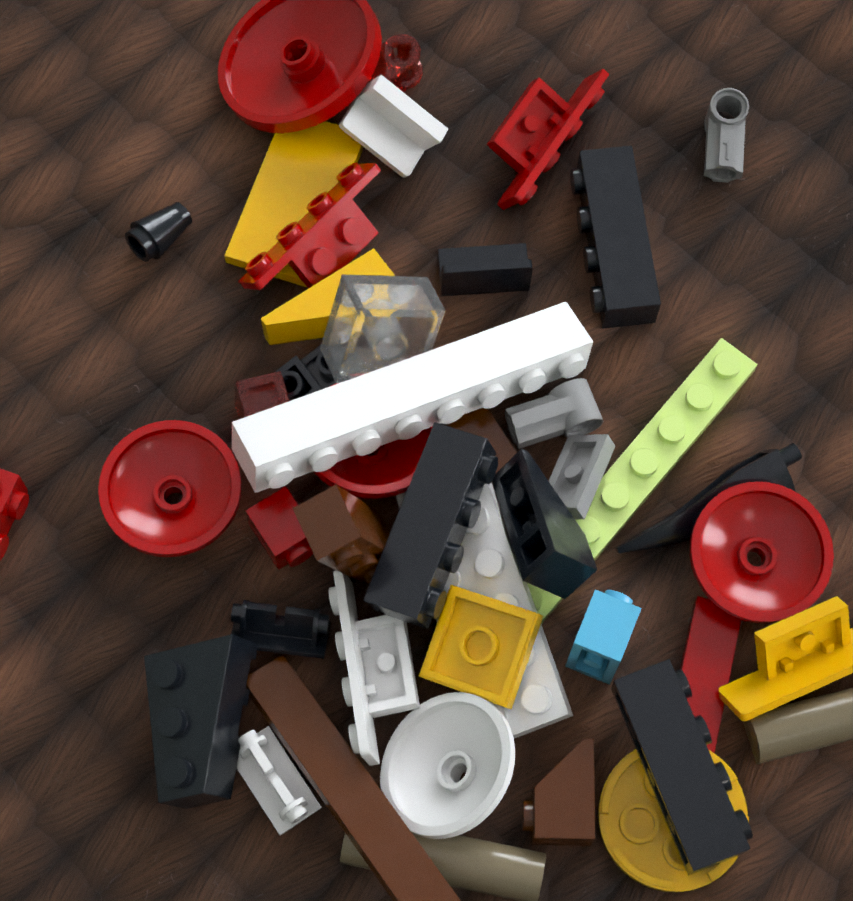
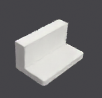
M382 75L367 83L339 123L341 130L403 178L412 173L424 151L441 143L448 131L447 127Z

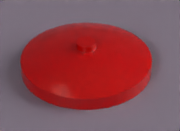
M367 0L259 1L239 20L223 46L218 64V83L224 100L240 120L252 128L263 132L292 133L325 122L347 107L361 93L374 73L382 46L381 28L376 14Z

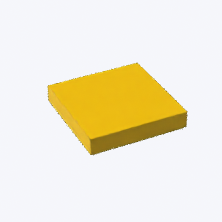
M450 585L444 608L439 616L419 677L460 692L477 695L491 703L512 709L543 616L539 613Z

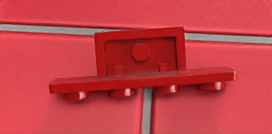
M602 68L585 78L568 103L540 77L531 81L486 144L518 173L497 202V205L502 210L515 204L522 206L535 194L538 185L534 182L541 172L546 173L558 161L561 154L557 149L563 141L571 139L580 129L583 122L579 118L585 109H591L603 96L605 90L601 86L609 76L606 70Z
M355 162L344 168L336 178L338 183L329 192H323L311 200L306 207L309 212L299 222L295 221L284 227L276 236L278 242L268 252H261L248 262L245 267L247 273L238 281L244 289L261 290L289 264L309 289L349 264L379 233L353 200L380 173L381 169L376 163L358 164Z

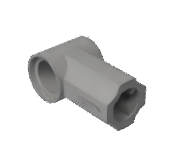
M723 88L713 95L703 123L706 132L704 176L709 177L713 182L728 183L732 180L741 179L743 175L745 119L749 110V102L745 94L734 88ZM718 112H727L734 119L723 118Z
M584 378L566 381L556 386L547 396L505 409L508 430L513 443H515L518 449L563 434L566 437L569 435H586L598 429L604 422L587 379Z

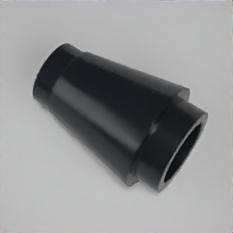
M175 202L171 206H167L132 222L130 230L125 233L126 242L140 260L148 262L152 258L159 259L184 232L186 227L192 223L191 215L181 203Z

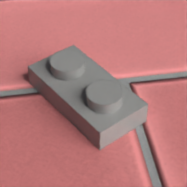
M608 434L569 435L549 478V483L574 519H585L615 449V444Z

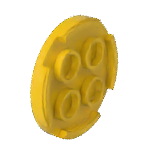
M636 749L620 760L611 771L600 796L598 808L599 828L609 855L626 875L636 882L655 890L685 892L712 883L734 864L738 856L688 875ZM709 750L714 764L722 762L728 773L732 790L728 791L727 795L734 811L741 809L749 822L745 796L737 776L726 762Z

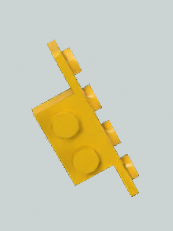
M836 596L754 632L758 670L719 687V698L741 721H748L852 674L853 628L850 629L848 605Z

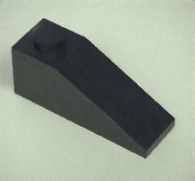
M521 448L495 474L492 480L522 580L566 599L597 571V567L586 535L530 453Z

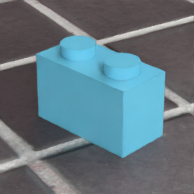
M595 589L565 667L610 685L642 608L633 605V600L621 592L606 590L603 593Z

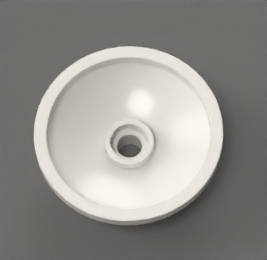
M453 692L433 697L420 704L419 709L412 710L392 734L381 763V791L412 833L429 839H446L461 835L484 821L494 811L506 793L515 765V743L511 728L503 714L495 706L477 695ZM466 771L465 776L460 780L461 775Z

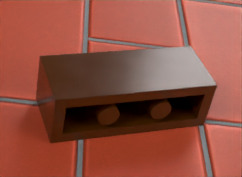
M338 485L328 488L293 508L318 562L360 582H371L390 535L379 511Z

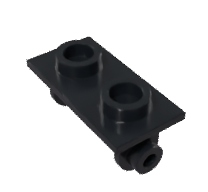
M245 599L242 604H233L231 613L233 627L231 634L258 644V651L324 659L331 621L330 615L321 614V609L311 610L286 606L285 616L277 615V605L255 603Z

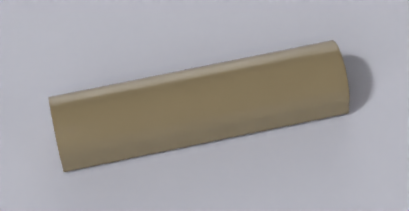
M853 688L782 705L751 720L743 721L756 765L853 740Z
M345 833L340 863L371 870ZM412 833L451 887L516 901H538L546 853L462 835L446 839H429Z

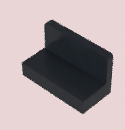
M526 243L438 249L441 297L530 290L533 268L532 260L528 259Z

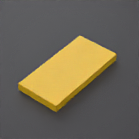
M327 121L297 132L275 133L224 255L226 263L245 268L248 262L261 252H268L278 242L276 236L284 227L292 222H299L309 212L306 207L311 200L323 192H329L338 183L336 179L338 174L350 164L358 163L364 147L341 130L339 125ZM289 264L274 276V278L307 287Z

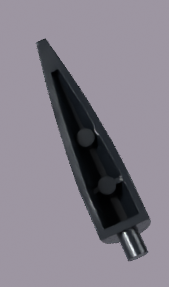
M791 443L780 450L766 449L725 470L716 480L673 514L618 545L615 549L618 553H626L690 541L694 524L705 506L719 493L738 484L769 482L795 491L787 467L802 459L800 450L794 443Z

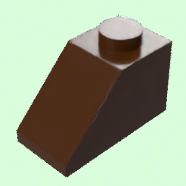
M584 738L534 787L531 801H523L522 831H531V845L591 846L594 842V738Z

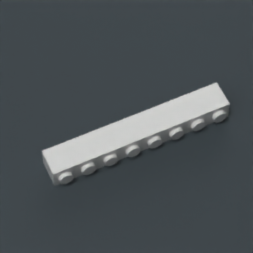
M563 302L233 421L232 451L255 493L268 488H280L299 476L313 471H326L337 462L355 455H368L384 444L398 439L407 440L413 438L422 430L432 427L434 422L450 424L460 419L464 414L480 408H493L504 399L522 392L532 393L546 383L562 377L566 379L572 378L586 369L593 340L568 303Z

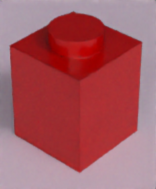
M286 486L245 510L249 526L278 570L287 564L290 567L300 565L313 555V551L293 510L298 504Z

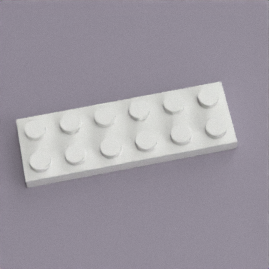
M492 482L484 484L478 500L481 502L479 518L472 529L467 528L461 543L464 547L463 558L458 570L454 574H449L444 587L446 596L450 585H454L537 613L527 582L522 580ZM406 492L396 495L399 508L402 505ZM542 624L537 633L512 709L491 703L507 720L514 739L573 716Z

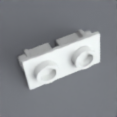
M269 726L258 733L255 730H251L238 739L240 750L236 768L280 836L322 808Z

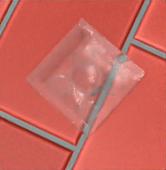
M341 275L320 347L336 383L350 380L433 349L446 310L428 277Z

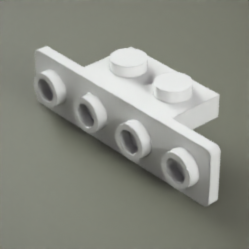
M336 570L333 571L335 587H330L328 592L333 614L335 616L340 615L342 631L335 633L337 652L340 660H346L348 677L342 678L343 695L347 706H353L355 724H350L348 728L350 743L354 754L360 753L369 766L380 764L373 718L420 708L407 623L388 615L358 621L353 584L347 575Z

